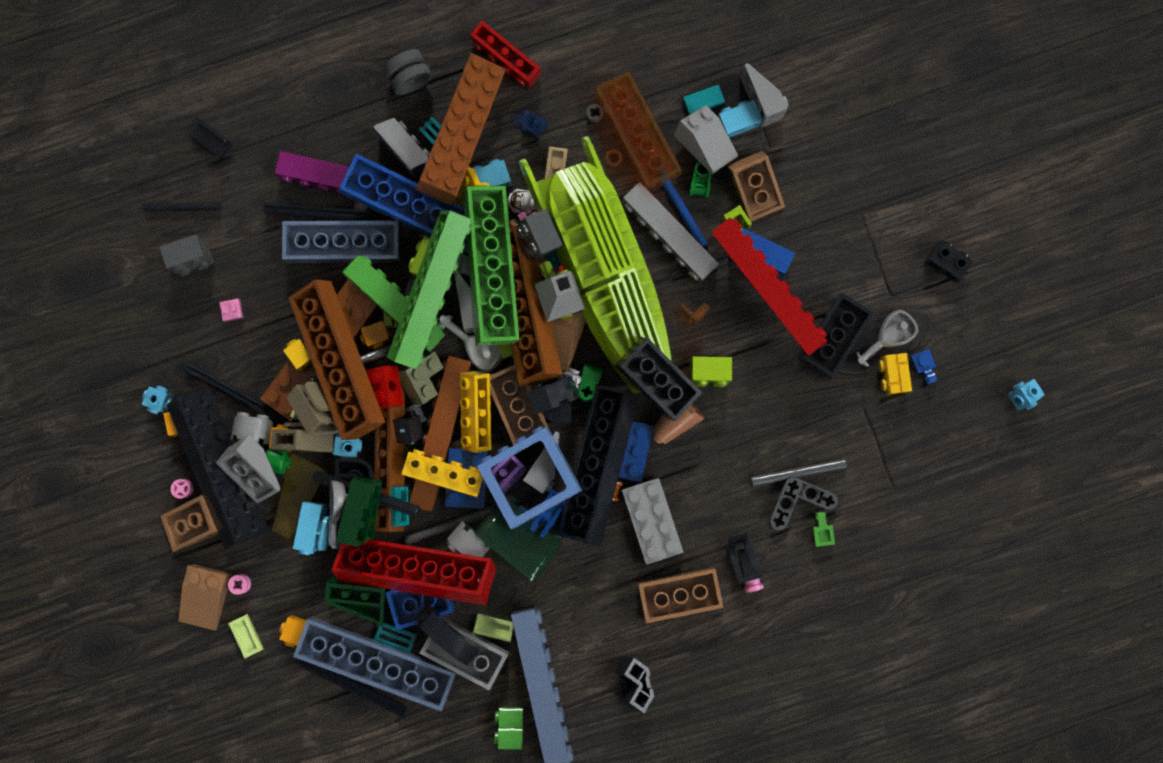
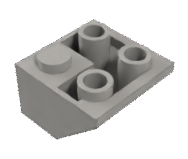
M572 271L534 284L547 322L585 309Z

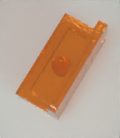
M704 302L693 313L682 303L677 312L694 326L707 313L710 307Z

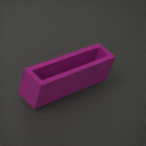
M280 151L275 174L283 182L291 183L292 180L298 182L301 186L309 187V185H314L319 190L328 191V189L335 190V193L343 195L338 191L349 167Z

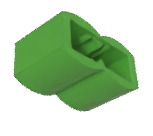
M500 707L499 712H495V724H499V732H495V744H498V749H522L523 707Z

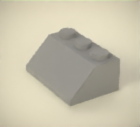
M395 118L376 124L374 129L379 138L411 175L417 179L422 174L430 153L426 149L422 151L418 146L420 142L414 135L409 136L406 132L408 128L402 121L397 122Z

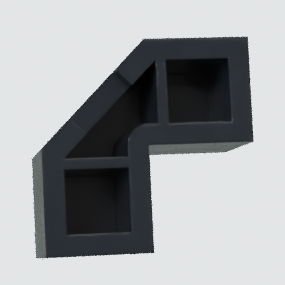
M563 374L555 377V382L543 386V383L532 386V391L527 392L535 415L580 397L572 376L566 377Z
M624 656L615 674L628 682L629 686L620 701L635 712L645 713L654 698L653 688L650 685L649 668L634 657Z

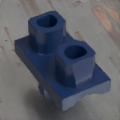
M524 110L523 115H515L514 127L520 128L522 134H529L533 139H539L538 133H543L547 129L548 122L543 116H535L530 110Z

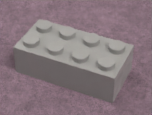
M659 478L621 490L645 564L647 565L684 553Z
M442 617L455 630L469 638L480 651L466 666L448 654L428 636L420 654L490 691L509 652Z

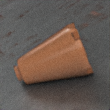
M693 403L677 421L668 420L662 414L652 430V438L659 444H667L700 423L704 416Z

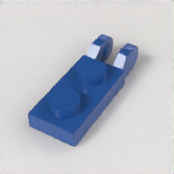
M551 489L544 501L559 493ZM566 500L534 517L535 520L529 530L533 532L539 522L543 523L545 527L541 530L540 537L544 538L548 530L554 525Z

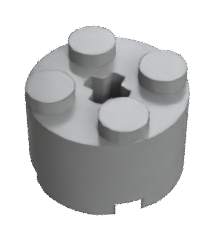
M237 412V416L234 417L231 441L237 442V439L241 440L250 435L261 447H264V444L269 446L271 427H273L274 423L266 415L249 417L248 413Z
M463 521L447 538L448 547L454 553L460 552L465 555L483 557L492 546L489 542L486 543L483 540L484 537L471 526L465 525Z

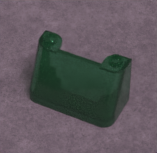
M510 494L508 497L504 495L516 516L525 513L516 505L518 501ZM496 503L474 529V533L535 583L562 547L563 543L561 540L563 538L557 535L555 531L552 534L547 532L544 538L540 537V532L543 529L540 524L532 532L529 528L534 519L514 529H510Z

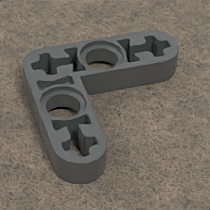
M795 477L785 480L769 518V524L774 530L786 528L798 498L827 510L834 509L838 504V499L835 494ZM793 481L798 486L797 489H793L791 495H795L794 499L791 496L784 495V492L789 493L790 486H788V483H793ZM808 488H813L816 492L813 499L806 497L805 492ZM820 491L823 492L821 496L824 498L831 496L833 504L826 506V502L823 500H819V503H817ZM784 498L789 499L791 502V506L788 509H783L780 505L781 500ZM777 509L787 513V516L782 515L781 521L783 524L778 525V527L775 526L776 523L773 521L774 518H779L780 513H776Z

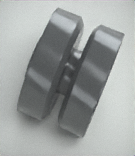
M410 49L391 58L383 67L387 78L392 81L391 85L396 94L405 95L423 87L432 78V72L429 66L424 64V57L420 50Z

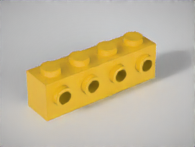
M479 371L460 373L462 450L475 453L491 450L490 373Z
M415 449L413 453L408 452L402 475L478 497L483 480L478 468L470 466L468 470L462 468V463L452 460L448 464L443 462L444 458L432 455V458L424 456L425 452Z

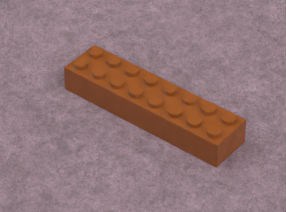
M473 53L470 54L415 190L452 205L457 197L504 76L505 68Z
M513 226L509 230L519 341L510 345L519 386H534L562 375L552 323L551 321L547 322L534 285L543 281L538 259L532 261L531 257L527 256L524 249V241L517 235V226Z
M348 279L337 294V298L354 342H356L360 334H362L361 328L368 326L380 308ZM289 359L260 399L291 422H297L298 420L290 416L293 408L286 397L290 394L293 387L300 384L305 385L307 382H311L310 377L317 375L313 363L300 371L295 368Z
M315 279L288 299L341 440H357L384 424L385 420L332 282Z

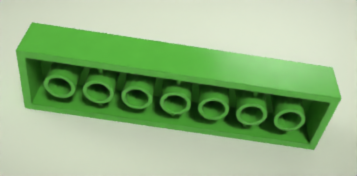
M467 186L463 192L464 216L472 219L470 223L472 228L469 235H466L475 343L476 346L515 344L519 341L506 186Z
M440 210L388 352L387 358L414 369L421 366L424 360L423 351L430 343L431 336L429 335L431 329H434L437 324L438 318L436 316L438 310H441L444 305L445 299H443L445 291H448L451 286L450 277L452 272L454 273L458 267L457 258L464 250L465 243L463 242L465 236H468L471 231L472 224L470 223L472 219L452 211Z

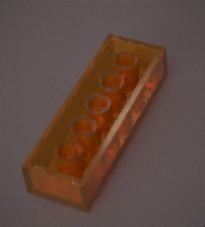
M630 71L596 87L595 96L642 185L650 192L666 182L679 177L682 170Z

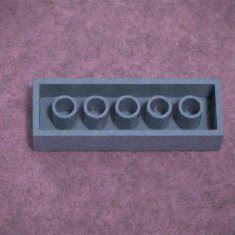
M282 221V260L286 263H351L357 255L361 257L365 255L372 263H401V225L398 221Z

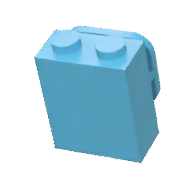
M302 502L293 549L298 550L299 554L310 555L314 554V552L328 549L330 516L327 515L329 505L316 502Z

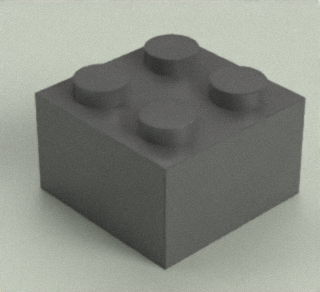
M547 209L525 217L517 225V235L520 239H523L525 252L528 257H531L532 261L553 253L562 246V242Z
M197 234L159 247L166 269L180 276L188 275L197 268L198 270L206 269L209 267V264L214 263L208 242Z

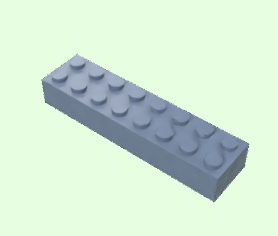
M536 606L513 611L511 614L544 763H571L574 756L571 745L567 746L569 734L567 726L562 724L565 717L563 707L558 706V702H560L558 687L554 688L553 684L556 679L554 668L549 667L551 655L549 648L545 649L544 645L547 637L545 629L541 630L540 627L543 621L541 611L536 610Z
M314 617L307 619L293 655L295 658L442 711L456 676L455 672L434 661L402 651Z

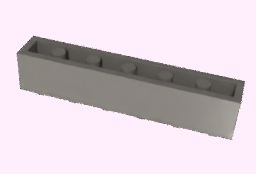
M640 182L623 197V207L629 213L633 212L637 216L636 220L643 227L646 226L650 230L649 234L655 240L659 239L663 243L662 247L669 254L672 253L676 257V262L681 267L685 266L690 271L688 274L693 280H698L701 283L718 267L719 263Z

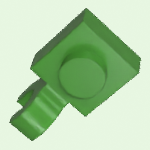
M815 512L818 526L812 527L814 546L834 545L833 525H827L825 512Z

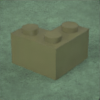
M435 351L423 352L424 360L417 369L405 365L398 369L400 382L412 404H425L438 395L430 377L444 367Z

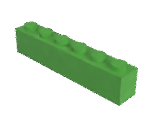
M357 255L341 273L399 325L409 296L404 297L400 293L401 289L394 282L390 284L385 279L387 276L380 269L375 270L371 266L372 262L365 255L362 257ZM438 323L434 329H431L429 335L431 340L428 347H425L427 352H430L445 336L442 332L444 330L443 327Z

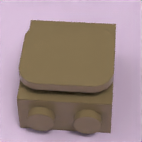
M307 382L305 385L300 384L292 388V391L286 398L307 434H336L338 430L320 382Z
M301 422L284 423V427H291L293 429L272 430L271 449L300 452H333L334 434L308 435Z

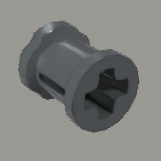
M414 404L405 409L410 415H420L421 424L428 421V417H425L422 411V404Z

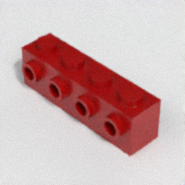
M481 21L470 34L472 46L480 52L482 50L487 54L486 57L494 64L496 62L505 68V74L514 76L515 81L520 86H526L530 89L541 76V68L484 21Z

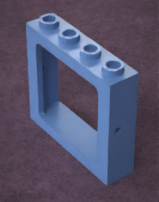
M541 426L533 430L532 436L528 438L523 436L515 441L516 445L510 448L505 446L497 451L498 455L494 457L489 455L480 460L482 464L477 466L510 529L522 525L583 491L549 428L543 429ZM542 441L564 480L566 489L525 513L516 516L491 469L493 466L534 443Z

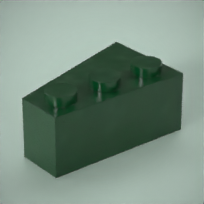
M358 476L351 480L335 542L358 547L374 538L382 480Z
M331 577L326 583L325 603L346 612L354 613L360 618L372 621L382 627L386 622L388 600L385 592L389 589L338 581L337 578Z

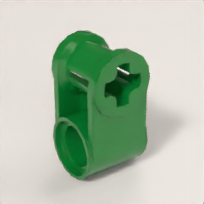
M698 161L693 170L689 196L694 194L708 198L711 173L707 170L706 174H700L697 168L703 165Z
M588 364L584 365L578 390L579 398L583 402L592 401L596 384H600L603 368ZM587 388L590 389L592 395L589 394L588 397H584L582 391H586Z

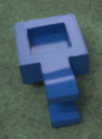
M929 349L910 356L916 374L923 373L927 385L937 381L936 375L931 370L936 365Z

